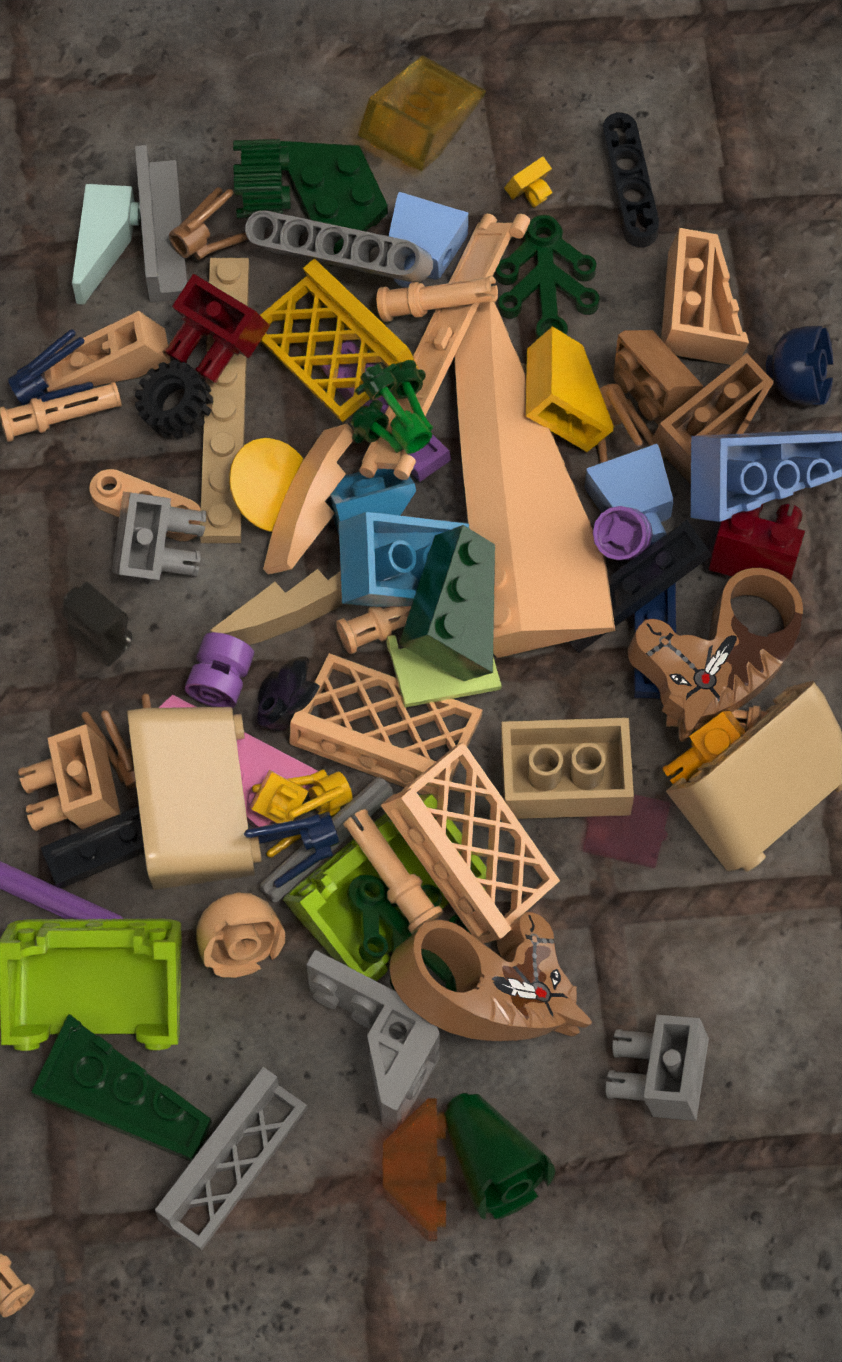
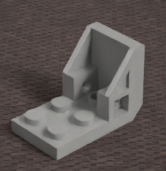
M315 950L306 964L310 992L314 993L313 998L320 1004L330 1009H335L336 1006H339L351 1012V1018L354 1021L371 1029L367 1035L370 1049L369 1062L382 1126L398 1134L440 1059V1033L438 1027L411 1010L401 1000L396 991Z

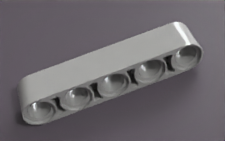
M257 211L246 222L245 232L247 238L252 243L273 253L310 261L315 258L319 263L407 282H421L430 275L433 269L431 255L425 249L408 240L270 211ZM273 224L272 235L265 239L264 232L266 228ZM308 231L307 242L299 247L300 236ZM343 238L344 246L342 250L334 255L335 243ZM379 246L378 257L374 261L369 262L370 251L374 247ZM415 253L414 265L410 269L405 270L404 262L410 254Z

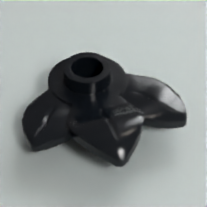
M306 656L289 660L282 666L279 672L272 671L262 682L257 698L259 702L257 721L263 728L272 729L275 732L284 730L290 725L295 712L303 710L318 692L320 685L315 682L306 681L309 659Z

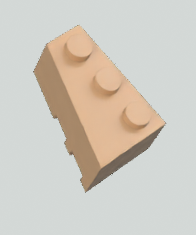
M679 228L668 251L661 340L676 356L732 365L742 357L749 341L746 332H742L738 318L739 307L737 300L733 299L728 283L730 276L718 234Z

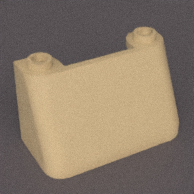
M814 681L787 687L773 699L776 705L766 710V716L712 762L702 764L698 768L699 771L689 779V783L683 777L666 790L670 798L727 871L743 868L747 872L756 867L766 857L763 853L764 850L833 790L836 792L842 791V730L825 695Z
M232 707L142 708L127 710L146 865L153 889L254 876V863L262 862L259 838H247L244 836L245 830L248 829L237 749V740L245 739L242 714L233 715Z

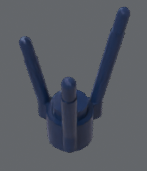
M69 330L28 365L17 370L16 374L8 378L14 394L22 405L30 403V399L41 398L42 402L93 388L92 382H86L48 393L44 392L49 387V383L43 373L84 344V338L79 337L62 348L76 335L75 330Z
M329 811L304 819L245 830L244 836L247 838L258 837L259 844L301 834L306 850L315 848V853L274 881L275 887L283 886L320 860L333 856L331 846L340 844V840Z

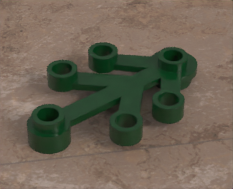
M549 215L534 217L524 234L525 242L508 258L500 260L496 268L497 281L502 285H512L519 278V268L537 253L538 265L510 292L503 293L498 299L500 315L507 319H513L521 313L522 302L540 286L542 319L538 321L536 326V340L552 326L566 335L568 333L567 323L558 316L556 286L576 301V309L583 315L594 314L599 308L600 300L596 290L584 287L554 264L553 253L573 266V275L577 280L587 282L596 275V260L590 255H583L563 240L562 227L556 219ZM540 234H546V235H548L549 237H547V238H541V237H538V235H540ZM587 265L591 269L589 271H582L578 267ZM511 269L513 273L505 275L501 271ZM589 298L594 303L587 305L582 303L581 300ZM512 302L516 306L514 308H506L504 304Z
M366 874L356 877L351 882L347 890V897L350 908L361 916L362 942L359 945V954L366 962L377 963L388 950L386 939L379 934V919L391 930L392 953L412 934L408 930L410 923L407 918L403 917L394 908L398 907L396 903L391 904L387 899L388 895L386 893L389 888L378 877ZM430 884L421 886L425 894L432 899V904L435 907L439 906L442 902L440 890ZM365 890L372 893L374 897L368 896ZM458 915L450 918L449 922L457 924L469 932ZM368 944H374L379 952L371 951ZM421 948L423 962L443 981L441 986L457 992L456 981L448 965L435 953ZM390 977V985L393 988V990H395Z

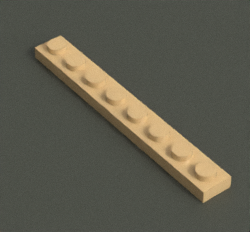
M210 258L209 283L249 307V258ZM211 335L207 337V352L214 342ZM234 354L219 377L217 384L211 382L210 379L205 380L211 388L209 394L213 397V403L206 404L211 409L209 416L204 415L201 510L206 511V522L200 521V525L205 526L204 534L200 537L201 543H241L242 513L233 500L229 485V472L232 461L237 452L244 446L247 357L242 354L238 356Z

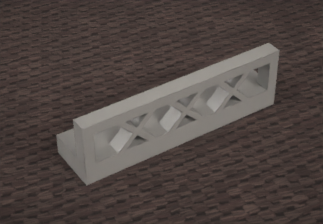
M147 145L135 146L145 275L150 303L176 300L187 284L185 258L175 251L169 240V233L182 223L176 160L149 162Z
M262 1067L157 1206L155 1212L158 1220L202 1251L308 1109L307 1104L279 1086L277 1076ZM274 1096L293 1108L284 1122L265 1125L263 1110ZM259 1117L260 1126L251 1127ZM276 1132L268 1142L267 1133ZM262 1134L264 1149L257 1158L239 1160L237 1145L241 1139L246 1136ZM233 1152L234 1161L224 1163L226 1159L229 1157V1155ZM250 1167L241 1178L240 1168ZM235 1169L237 1185L229 1194L212 1196L210 1181L217 1172ZM206 1187L207 1197L197 1199ZM223 1203L215 1213L213 1204ZM208 1205L210 1221L199 1236L180 1223L190 1208Z

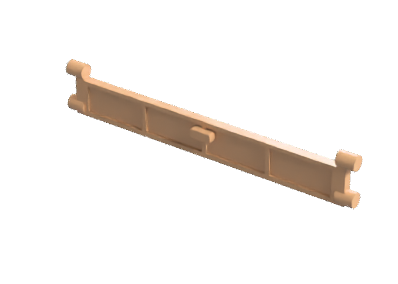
M488 213L484 214L481 221L478 222L449 283L493 276L511 237L523 238L530 224V218L524 214H517L513 223H497L495 216ZM479 303L436 309L413 355L419 368L418 370L422 369L426 374L422 389L416 394L425 416ZM395 397L404 411L408 410L413 414L407 398L399 399ZM389 406L385 413L389 418L386 430L391 433L392 427L390 424L396 415ZM380 437L377 441L370 443L359 471L363 476L373 478L377 469H392L398 479L407 480L416 460L412 456L407 455L404 450L396 453L391 445Z

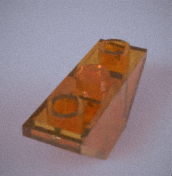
M428 1098L383 1142L384 1198L427 1241H437V1228H446V1200H437V1183H446V1156H437V1139H446L445 1112H437V1098Z

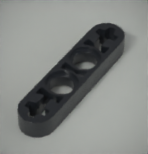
M616 112L610 114L603 123V146L624 237L630 245L644 248L652 245L658 237V213L637 123L629 114ZM615 128H621L622 133H625L624 144L619 145V137L617 131H614ZM629 157L636 161L637 166L630 170H624L616 162L620 158ZM637 189L645 197L641 201L631 202L623 194L627 190ZM642 214V224L647 229L646 232H640V229L636 227V215Z

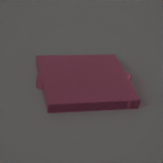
M634 794L631 815L587 817L586 821L589 823L583 852L655 869L661 842L665 841L668 835L664 829L671 803Z

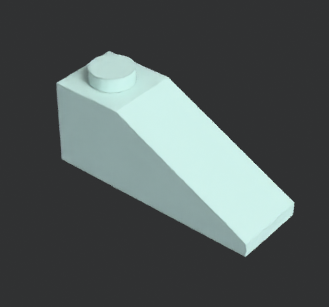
M86 184L72 280L76 304L86 303L131 242L133 225H140V202L134 201L132 186Z

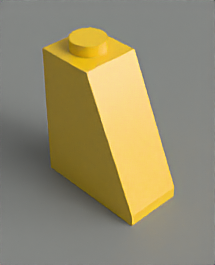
M552 326L527 348L526 417L543 427L549 428L550 431L588 452L613 431V423L583 345Z

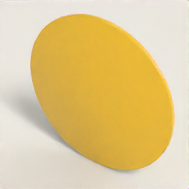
M260 438L245 444L235 455L229 472L230 491L237 508L249 522L269 532H272L285 495L304 460L294 448L280 440Z

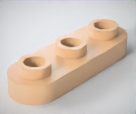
M107 469L97 473L92 478L89 486L94 505L98 509L117 517L120 516L123 491L171 498V507L201 511L199 505L191 499L114 469ZM107 484L116 485V487L112 490L103 489V487ZM189 520V524L200 525V521ZM171 531L166 533V537L176 541H189L197 536Z

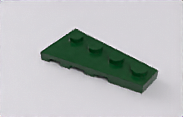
M68 1014L31 1092L33 1097L190 1162L199 1152L212 1124L210 1117L168 1086L161 1084L149 1075L145 1069L134 1061H130L115 1050L110 1043L88 1030L70 1014Z

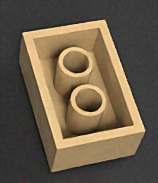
M629 718L501 722L503 799L517 819L631 815L634 790Z

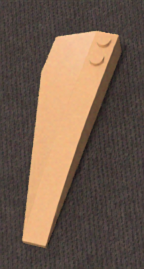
M483 302L479 303L456 351L455 374L469 529L495 544L493 654L500 658L615 631L605 555L599 551L594 543L593 527L578 497V492L568 474L550 429L526 417V375L496 303Z

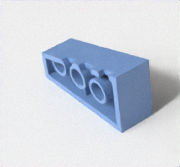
M808 430L691 436V518L721 522L732 518L731 515L738 512L751 511L761 507V504L765 502L783 499L803 488H812L842 477V431Z

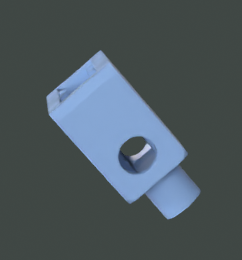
M399 192L396 198L389 237L408 240L425 249L433 260V269L427 278L439 279L467 238L468 212ZM415 253L410 254L404 262L405 270L410 269L414 265ZM394 279L398 285L404 288L409 287V284L412 283Z
M658 444L586 468L585 489L601 513L609 508L618 506L638 509L647 516L651 523L653 532L651 542H657L667 534L661 522L671 517L673 496Z

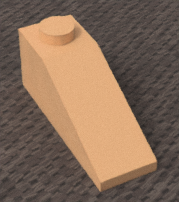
M137 311L84 337L85 342L83 345L44 372L45 378L49 383L47 392L86 382H92L94 386L139 378L147 374L151 368L154 370L158 369V364L162 362L170 363V355L164 352V349L168 347L165 328L140 311Z

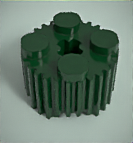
M280 139L233 140V151H241V164L233 165L235 195H243V208L236 209L237 219H247L257 211L283 214V210L291 209L290 185L283 186L282 170H289L288 146H281Z

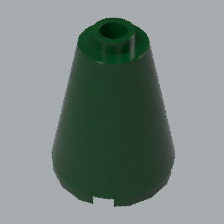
M462 1093L448 1103L443 1119L474 1209L482 1219H486V1213H491L494 1219H501L518 1212L539 1197L535 1189L542 1181L548 1187L553 1181L556 1172L550 1158L481 1095Z

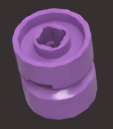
M624 506L612 507L601 513L595 521L593 529L594 543L599 551L608 558L615 560L634 559L651 545L653 536L652 526L647 516L638 509Z
M216 632L207 633L203 637L196 656L200 664H195L192 667L185 685V691L190 697L207 706L232 707L233 709L237 704L243 687V682L240 678H244L248 674L254 657V650L247 643L236 637Z

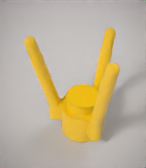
M322 769L311 775L288 778V780L300 786L314 785L309 788L311 800L292 809L289 812L291 818H296L313 809L319 811L318 814L329 811L330 815L334 816L340 811L341 806L353 800L349 783L339 771L327 775L325 770ZM261 784L253 785L252 791L257 793ZM301 834L283 838L267 851V856L269 858L274 857L300 839Z

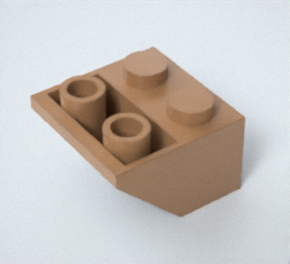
M624 330L618 334L613 374L615 383L621 386L624 393L629 392L638 402L641 413L649 421L654 420L659 426L663 420L703 389V385L653 330Z

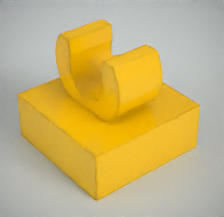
M541 157L514 175L504 189L512 200L525 192L527 200L535 208L552 194L550 187L543 180L552 168L545 158Z
M269 770L249 807L276 823L293 821L294 818L289 816V812L302 805L309 791Z

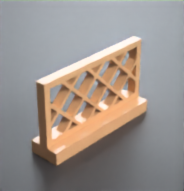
M329 653L315 680V683L320 685L318 692L303 710L295 712L290 722V745L372 776L381 777L388 782L405 788L436 762L430 759L427 750L446 744L450 751L456 746L454 741L459 740L458 744L464 742L468 747L482 717L483 710L455 699H447L427 703L426 705L430 712L410 718L403 704L397 678ZM334 669L350 675L353 683L333 690L328 678ZM380 686L388 689L391 698L372 704L365 690ZM358 692L364 707L344 713L338 698ZM331 701L337 713L336 716L327 719L311 715L314 706ZM397 707L403 721L383 727L377 712ZM456 714L469 719L466 727L449 732L442 718ZM369 715L376 729L362 734L354 731L349 722ZM435 721L441 735L422 742L415 727ZM408 730L414 742V745L399 748L391 744L388 736ZM458 758L450 764L449 782L452 781L460 764ZM439 774L434 779H439ZM425 785L417 791L420 794H432L438 800V787Z
M464 742L454 746L401 792L392 795L381 804V807L469 932L483 944L504 937L512 929L510 925L560 881ZM457 758L466 769V785L449 782L450 764ZM439 774V779H434ZM423 786L438 787L437 809L427 808L417 794V791ZM449 790L465 793L464 814L447 811ZM475 795L485 797L491 805L490 820L474 817ZM446 820L463 822L461 844L452 843L447 837ZM473 825L489 828L488 850L472 847ZM499 830L510 832L514 838V855L498 852ZM471 854L487 857L486 879L476 878L470 870ZM498 860L513 862L512 884L496 882ZM524 865L533 866L543 880L535 889L522 886ZM496 889L512 892L511 909L504 916L495 905Z

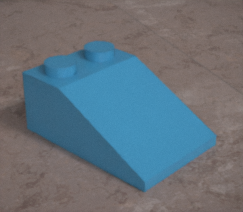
M364 512L339 522L342 604L373 607L412 606L434 536L461 525L469 528V524Z

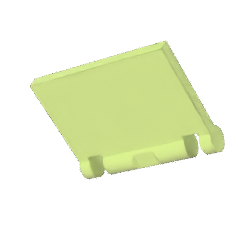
M387 636V648L390 652L405 708L501 690L502 685L494 658L493 673L462 681L407 648L399 649L396 636Z

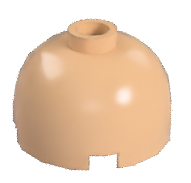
M234 893L217 899L203 911L196 929V941L198 951L207 969L208 967L213 968L215 975L220 977L237 978L260 970V965L256 963L264 960L269 955L273 961L285 944V930L280 919L267 901L251 893Z

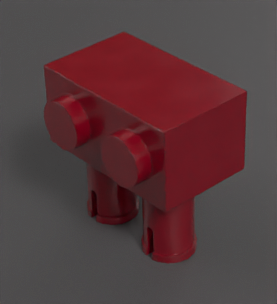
M193 273L172 305V308L182 316L183 324L168 347L164 349V352L179 360L180 363H187L188 358L203 335L206 337L211 335L214 342L198 367L195 368V371L217 384L219 377L234 354L237 356L242 354L249 359L270 325L255 310Z
M761 504V507L751 511H741L731 515L732 518L721 522L709 570L734 576L745 569L764 568L783 575L791 582L805 530L798 529L803 517L801 509L794 505L791 516H788L790 504H783L777 509L775 522L759 518L763 504Z

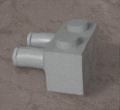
M123 491L112 572L119 575L160 580L161 572L197 577L200 567L183 564V561L200 563V551L165 547V537L167 531L202 537L205 526L189 524V520L206 522V511L171 507V498Z
M656 1015L653 1033L617 1029L614 1037L618 1038V1041L613 1040L614 1057L649 1059L647 1074L610 1070L607 1078L611 1079L612 1082L606 1081L607 1098L645 1101L653 1117L697 1121L709 1041L700 1018Z

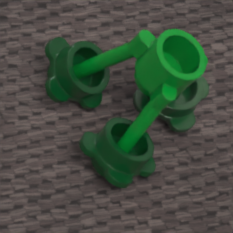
M414 360L394 363L386 368H383L379 363L368 367L360 378L363 384L357 387L355 392L357 395H360L365 391L372 402L369 407H360L352 418L351 425L354 427L353 441L361 443L365 439L371 443L382 437L391 445L396 453L404 450L407 454L415 453L429 443L432 438L431 430L433 426L425 417L416 397V394L422 389L426 374L424 370L416 368L417 365ZM383 396L396 415L390 424L392 427L391 433L386 430L389 418L380 411L383 403L378 398ZM395 397L399 399L407 398L413 414L408 410L404 411Z

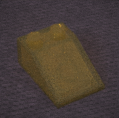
M422 55L369 98L358 136L370 142L373 147L384 150L402 160L408 167L416 168L422 172L442 154L484 98L486 91Z

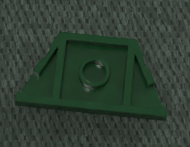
M280 141L281 146H288L289 170L285 171L308 220L367 232L370 227L376 226L388 214V204L359 145ZM343 238L335 243L334 255L342 250L344 246Z

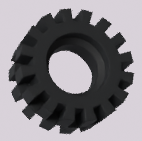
M171 360L169 367L165 362L158 364L160 371L156 372L151 368L147 372L151 376L148 381L144 378L140 380L139 384L144 389L136 390L135 397L139 400L134 402L135 408L139 411L138 415L157 434H161L164 438L171 439L173 435L176 439L183 438V430L191 435L195 432L192 427L195 423L200 427L205 423L201 416L202 414L210 415L211 409L206 404H212L213 397L209 394L211 392L210 386L189 364L185 362L180 364L177 360ZM179 389H185L180 403L170 410L163 411V405L168 396Z

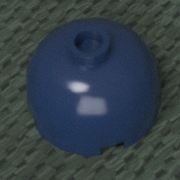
M806 326L792 329L783 334L778 340L773 355L767 356L766 373L771 379H774L776 389L786 400L801 405H824L828 402L833 378L826 379L827 365H833L832 343L828 330L822 328V326Z

